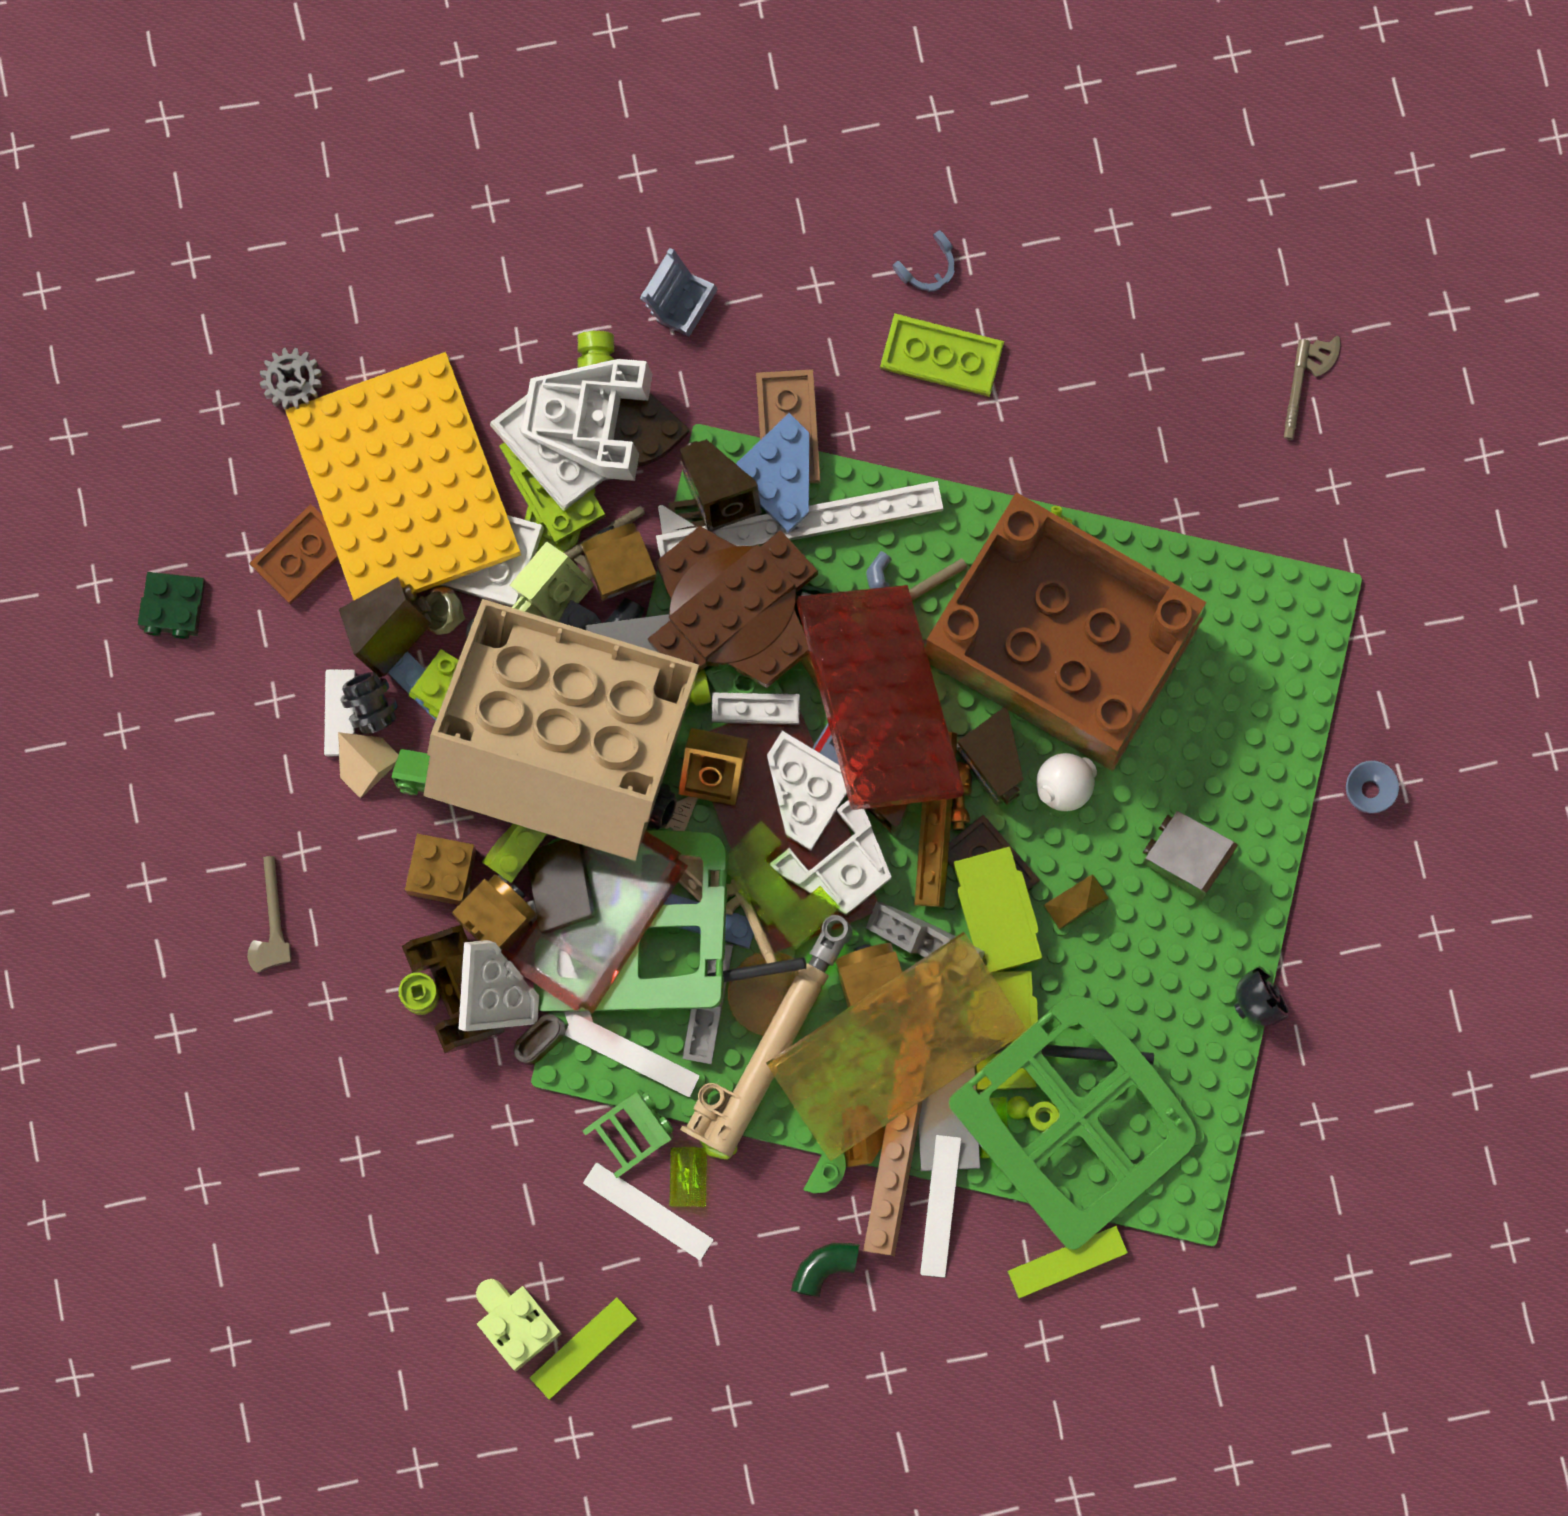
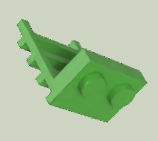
M640 1089L583 1130L586 1136L596 1129L622 1165V1168L613 1173L616 1178L674 1137L672 1134L674 1129L664 1116H659L654 1109L656 1104L647 1092L643 1094ZM624 1108L651 1145L644 1152L641 1151L615 1115ZM606 1120H611L637 1156L630 1162L625 1159L601 1124Z

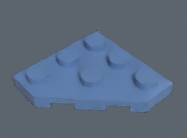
M788 413L736 464L756 481L760 507L789 534L809 514V432Z

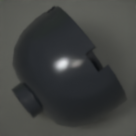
M1261 966L1249 971L1237 984L1235 995L1238 1002L1234 1004V1007L1242 1019L1247 1017L1253 1024L1271 1026L1286 1019L1289 1016L1286 1014L1289 1010L1277 985L1273 986L1267 981L1271 976Z

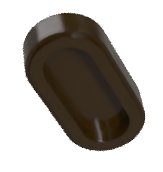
M551 1014L542 1016L516 1041L514 1046L516 1058L528 1065L539 1062L563 1039L566 1030L563 1020Z

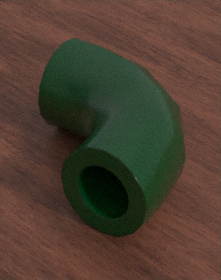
M830 1243L813 1250L800 1263L792 1282L791 1292L820 1297L824 1280L829 1275L836 1272H855L860 1244Z

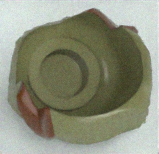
M435 587L425 597L431 608L428 614L432 623L427 630L435 635L450 633L466 619L463 614L462 603L454 590L447 587Z

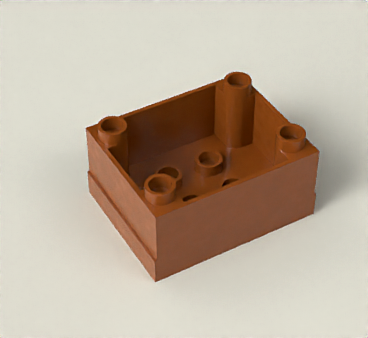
M1016 492L928 636L926 647L922 652V660L1000 706L1005 707L1007 710L1104 767L1114 771L1199 629L1203 620L1201 615L1207 602Z

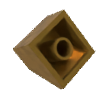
M691 728L685 747L678 794L735 806L748 739Z

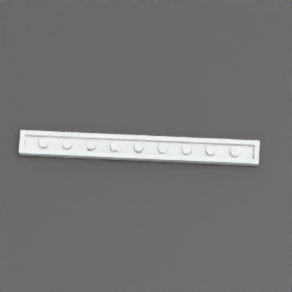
M938 481L811 505L809 506V514L789 534L768 514L754 516L711 532L736 546L754 547L757 544L762 546L780 530L791 541L943 511V504ZM696 528L656 535L660 558Z

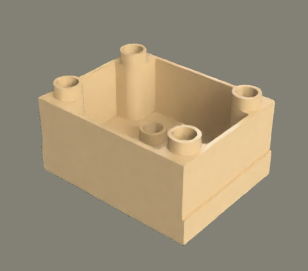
M482 599L430 735L427 753L430 759L424 796L636 861L682 725L699 665Z

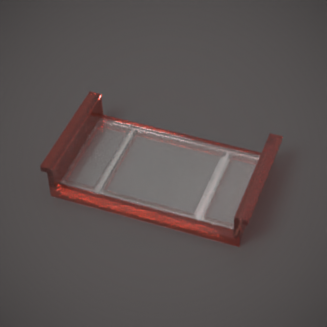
M645 831L636 861L584 845L583 849L596 917L545 935L539 932L538 920L536 919L514 954L504 948L501 951L503 956L513 963L520 974L577 1012L582 1007L593 1014L688 868L687 864L678 859L681 855L680 852Z

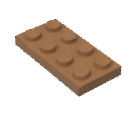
M813 369L756 373L760 440L790 413L809 432V484L820 483Z

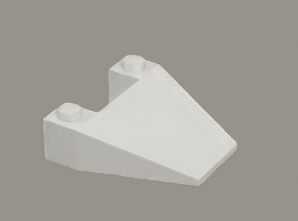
M616 359L531 378L521 433L605 478L635 481L639 453L634 443L613 439L620 398L647 401L649 399L653 374L647 362Z

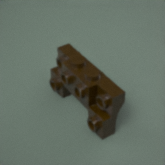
M462 925L412 939L402 946L412 973L431 969L450 1019L434 1026L445 1054L467 1048L474 1043L496 1038L505 1032L504 1028L474 1031L459 1029L464 942H469Z

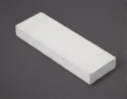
M326 670L325 756H339L338 732L355 734V727H352L349 721V717L354 714L353 708H344L340 701V698L344 695L342 687L347 681L355 677V670Z
M712 693V723L799 725L800 694Z

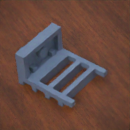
M669 248L645 291H643L640 300L646 303V308L652 310L650 313L657 317L656 321L690 337L718 289L714 284L692 275L676 251Z

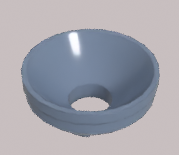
M1362 762L1355 766L1347 777V797L1351 804L1362 812L1371 814L1385 811L1395 802L1398 796L1399 782L1397 776L1388 765L1382 762ZM1366 782L1375 783L1379 790L1378 795L1374 798L1365 797L1362 793V785Z

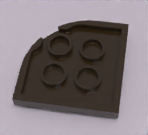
M649 393L648 401L620 398L613 440L633 442L639 453L637 465L640 467L656 462L668 454L689 434L690 429Z

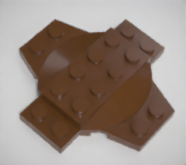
M699 526L656 561L671 599L670 621L648 638V642L657 652L698 664L697 674L707 665L719 667V665L728 664L735 668L737 672L766 688L811 652L794 609L797 603L796 592L818 575V570L781 530L762 546L757 544L753 547L736 546Z

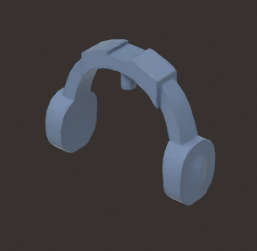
M940 230L934 233L933 237L948 261V270L945 277L942 279L939 273H937L934 277L938 282L931 284L922 283L916 280L900 261H897L892 267L905 284L909 282L918 289L934 292L941 289L944 284H948L955 272L954 259L951 253L953 247Z

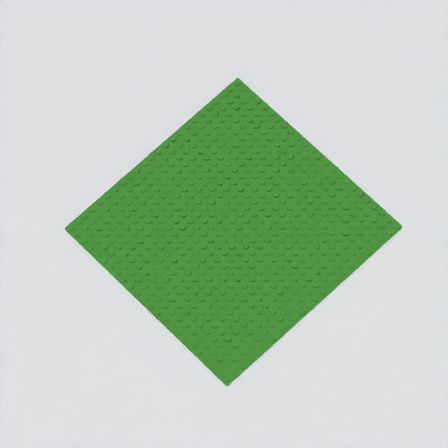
M696 424L693 426L689 443L707 439L736 464L760 441V438ZM818 451L820 483L809 484V506L938 481L943 504V511L791 540L818 570V575L805 586L832 590L825 620L844 610L874 656L873 669L863 674V676L909 704L904 718L864 775L865 777L904 739L909 743L912 741L916 742L925 752L923 757L926 759L927 732L957 733L958 743L959 739L1004 708L923 661L922 652L926 644L917 650L911 651L908 654L907 660L902 654L919 642L927 640L1012 500L1013 495ZM683 469L674 502L693 499L684 478ZM1031 500L1050 512L1051 507L1057 506L1053 504ZM697 507L675 510V513L696 512L698 509ZM1061 507L1062 515L1072 519L1074 526L1207 602L1201 615L1203 620L1114 771L1104 767L1008 710L1023 776V783L1019 792L1020 796L1008 805L1003 802L997 806L970 771L972 793L969 796H965V808L970 814V823H965V829L984 814L1040 880L1038 884L1028 891L1038 925L1036 937L1042 960L999 972L1032 971V994L1037 998L1038 1020L1067 996L1079 995L1089 998L1114 1022L1140 1052L1154 1053V1063L1151 1066L1174 1094L1195 1126L1196 1139L1191 1150L1109 1223L1206 1246H1215L1219 1237L1264 1026L1253 1024L1247 1017L1242 1019L1238 1015L1234 1004L1238 1002L1235 995L1236 986L1245 974L1258 966L1263 967L1271 977L1267 981L1274 985L1362 578L1359 574ZM761 508V514H759V515H765V514H767V513ZM702 518L687 519V521H702ZM880 551L892 558V561L883 571L885 581L889 583V590L884 595H878L869 588L866 576L867 569ZM962 558L968 568L898 610L897 614L907 622L906 629L900 637L892 641L879 640L875 623L867 609L868 605L881 597H884L885 600L897 597ZM657 570L646 617L669 614L671 599L659 570ZM801 625L803 632L810 629ZM801 661L794 665L776 681L783 694H800L799 725L712 723V703L696 706L693 702H690L688 708H686L662 782L670 786V791L675 794L677 801L689 797L680 795L678 792L685 747L691 728L748 739L735 806L698 798L685 831L712 833L724 842L728 852L726 883L731 884V880L735 877L742 878L777 962L804 957L806 963L809 964L812 958L810 952L822 932L823 922L832 915H838L850 924L852 937L848 943L844 944L837 959L854 952V948L870 944V946L891 943L893 951H896L910 997L916 962L935 963L918 953H910L866 928L876 901L908 913L973 945L958 895V888L960 887L956 872L949 864L947 865L944 907L914 905L924 772L901 831L896 838L864 807L890 872L891 880L848 915L839 912L769 867L772 861L790 848L806 869L810 871L855 834L836 810L811 851L788 838L785 833L767 754L782 731L813 748L838 705L856 679L823 697ZM707 665L708 667H707V668H704V669H705V671H707V670L711 669V668L714 667V666H709V665ZM706 675L712 701V693L716 692ZM739 677L740 683L736 687L748 691L750 689L749 685L753 681L750 678ZM956 752L955 762L959 761L964 763V761ZM1069 753L1081 758H1089L1097 770V775L1094 778V790L1090 799L1082 807L1073 811L1055 810L1045 804L1038 795L1036 785L1038 771L1047 759L1057 754ZM954 773V780L957 778L958 773ZM854 781L839 807L855 795L857 782ZM1177 811L1238 844L1234 854L1202 901H1199L1143 863L1146 855L1142 852L1151 839L1158 840L1162 834L1159 827L1166 816L1170 815L1173 817ZM953 823L950 825L949 842L964 831L954 830ZM669 827V828H667V829H665V828H663V829L660 828V829H659V830L674 831L673 828H671V827ZM646 855L644 857L643 885L699 902L671 876L673 859L677 855ZM620 856L586 859L594 907L610 906L618 878H621L622 859ZM1093 874L1109 899L1059 930L1044 904ZM736 895L729 897L727 899V902L733 899ZM741 905L735 909L734 913L746 916ZM840 923L835 924L831 928V936H840L844 931V925ZM655 927L643 930L640 940L639 977L641 979L676 977L697 972L700 965L701 934L678 927ZM615 929L568 930L565 944L578 979L614 980L616 978L617 962L591 956L594 944H603L605 935L617 937L614 947L618 948V932ZM753 935L749 949L733 945L729 970L766 964V960L763 958L756 942L755 935ZM982 961L977 972H984ZM836 962L833 966L829 965L825 972L829 975L824 986L822 985L820 988L822 989L742 1136L822 1155L832 1137L841 1145L845 1154L841 1109L858 1105H867L886 1129L908 1003L889 1009L886 1007L881 1012L873 1011L870 1015L852 1020L838 977L839 971ZM947 967L938 1017H940V1013L943 1010L950 1011L955 1016V1021L952 1023L954 1028L971 1037L970 1000L973 998V978H967ZM799 970L727 982L712 1064L683 1059L691 1009L590 1011L593 1023L699 1075V1079L690 1097L565 1035L539 1062L535 1063L531 1083L536 1088L612 1106H617L640 1089L643 1094L647 1092L656 1104L654 1109L660 1117L664 1116L668 1119L689 1123L695 1112L693 1108L698 1100V1093L702 1086L707 1083H715L733 1093L792 982L798 976ZM548 1012V1014L562 1019L567 1030L569 1025L564 1012ZM1054 1016L1042 1028L1049 1034L1060 1022ZM1079 1023L1070 1024L1047 1044L1104 1049ZM936 1026L934 1038H943ZM934 1045L932 1047V1052L956 1051ZM1044 1056L1074 1094L1079 1097L1089 1093L1117 1068V1062ZM1037 1083L1036 1089L994 1090L989 1098L991 1105L993 1102V1108L999 1115V1118L1021 1147L1028 1146L1043 1132L1037 1131L1032 1126L1028 1117L1023 1119L1010 1117L1006 1110L1008 1101L1014 1096H1022L1027 1099L1030 1106L1043 1101L1052 1104L1053 1102ZM976 1084V1092H977L978 1094H980L983 1090L977 1091V1084ZM1136 1085L1126 1089L1102 1110L1098 1116L1100 1125L1133 1164L1141 1162L1165 1141L1168 1136V1131L1158 1114ZM717 1090L710 1092L707 1098L709 1105H714L719 1101L720 1093ZM1042 1113L1039 1116V1120L1046 1123L1050 1120V1115ZM918 1126L909 1176L931 1180L932 1171H921ZM1080 1136L1070 1138L1040 1166V1170L1080 1210L1088 1208L1116 1182L1113 1174ZM980 1145V1169L957 1170L956 1187L1028 1203ZM882 1147L873 1162L866 1164L867 1166L879 1167Z

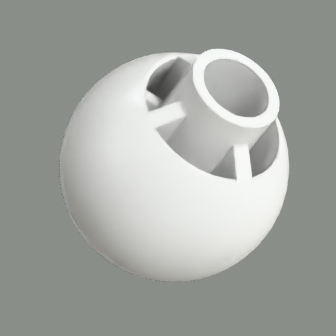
M1069 753L1050 757L1042 764L1037 774L1036 785L1040 799L1049 807L1058 811H1073L1082 807L1090 799L1094 790V778L1097 775L1094 763L1089 758H1081Z

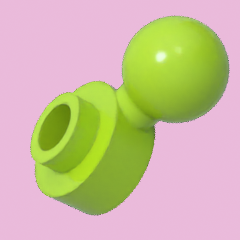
M1014 1096L1008 1101L1006 1106L1010 1117L1014 1119L1028 1117L1032 1126L1040 1132H1044L1059 1118L1057 1108L1050 1102L1043 1101L1030 1106L1024 1097ZM1042 1113H1047L1050 1115V1120L1043 1123L1039 1120V1116Z

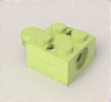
M546 542L510 584L520 596L512 608L558 622L569 601L573 600L579 603L594 584L567 555Z
M487 1279L478 1286L476 1291L477 1299L488 1312V1315L480 1320L477 1325L514 1371L519 1370L562 1334L523 1286L512 1295L508 1293L499 1281L494 1279Z

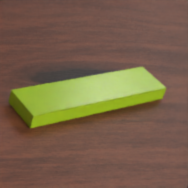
M1117 1226L1095 1234L1078 1249L1072 1250L1064 1247L1007 1272L1018 1299L1121 1257L1128 1252Z
M616 1297L541 1366L530 1379L550 1400L637 1320L636 1317Z

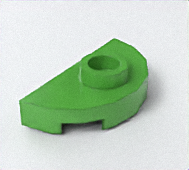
M832 1137L803 1189L804 1191L825 1193L835 1188L843 1179L846 1169L845 1154L841 1145Z

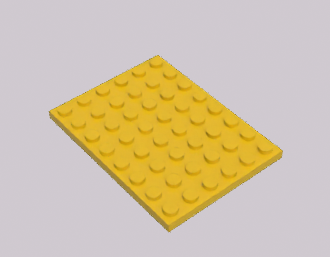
M446 352L309 401L308 405L302 403L298 409L291 407L285 410L353 600L360 598L396 577H399L406 585L411 584L416 593L521 556L519 546Z

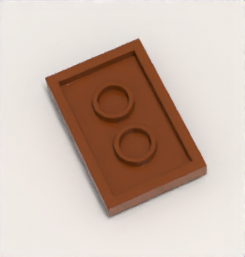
M310 504L249 564L291 605L338 559L323 515Z

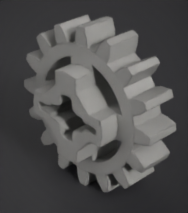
M283 348L282 356H278L274 352L272 353L273 362L264 361L268 370L260 371L261 377L266 379L260 382V386L262 389H267L264 392L267 399L273 397L272 403L275 407L282 402L284 410L288 409L290 404H293L295 409H298L301 402L309 404V396L318 397L314 388L322 387L321 381L316 379L321 377L322 373L320 369H315L318 366L315 359L309 361L310 356L308 352L300 356L298 348H294L292 354H288L286 348ZM305 369L309 371V383L303 378V375L306 373ZM273 375L279 380L276 390L272 383ZM295 375L297 381L290 380L287 383L285 377L292 378ZM300 393L295 396H290L291 394Z

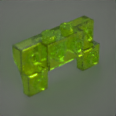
M761 821L728 852L727 874L740 887L737 892L747 904L753 902L760 909L757 915L767 926L772 923L797 950L823 925L826 918L835 914L840 907L821 886L815 889L803 901L765 860L781 845V841Z

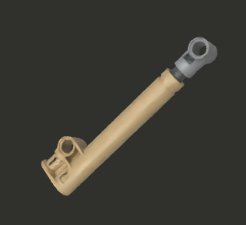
M832 915L823 922L822 932L810 952L812 958L809 964H807V968L798 971V976L792 982L733 1093L715 1083H707L702 1086L698 1093V1100L693 1108L695 1112L687 1127L682 1126L681 1131L729 1157L732 1156L822 989L820 988L822 985L824 986L829 975L825 973L828 966L834 965L844 944L848 943L852 937V928L844 918ZM835 924H843V933L838 937H832L831 928ZM719 1091V1101L714 1105H709L707 1098L710 1092Z

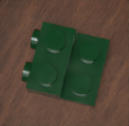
M147 572L144 597H141L137 624L139 628L144 630V634L160 636L161 632L172 633V637L179 639H189L190 635L198 636L205 579Z

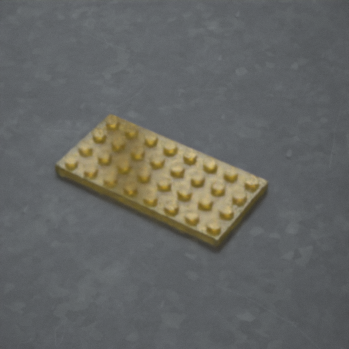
M962 932L766 1062V1064L828 1159L832 1161L1019 1037L1027 1029L966 934Z

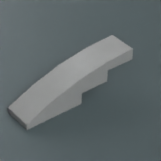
M876 901L866 926L870 931L910 953H918L935 964L947 966L967 978H975L985 951L930 923L879 901Z
M725 943L723 971L730 968L734 944ZM708 960L707 973L716 972V960ZM724 982L723 1000L719 1006L706 1009H691L683 1059L712 1064L727 982Z

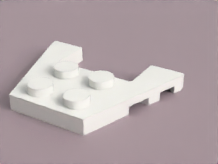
M857 793L837 809V813L855 834L820 863L808 871L791 849L788 848L769 864L773 871L844 915H848L891 880L885 859L871 828L861 798Z

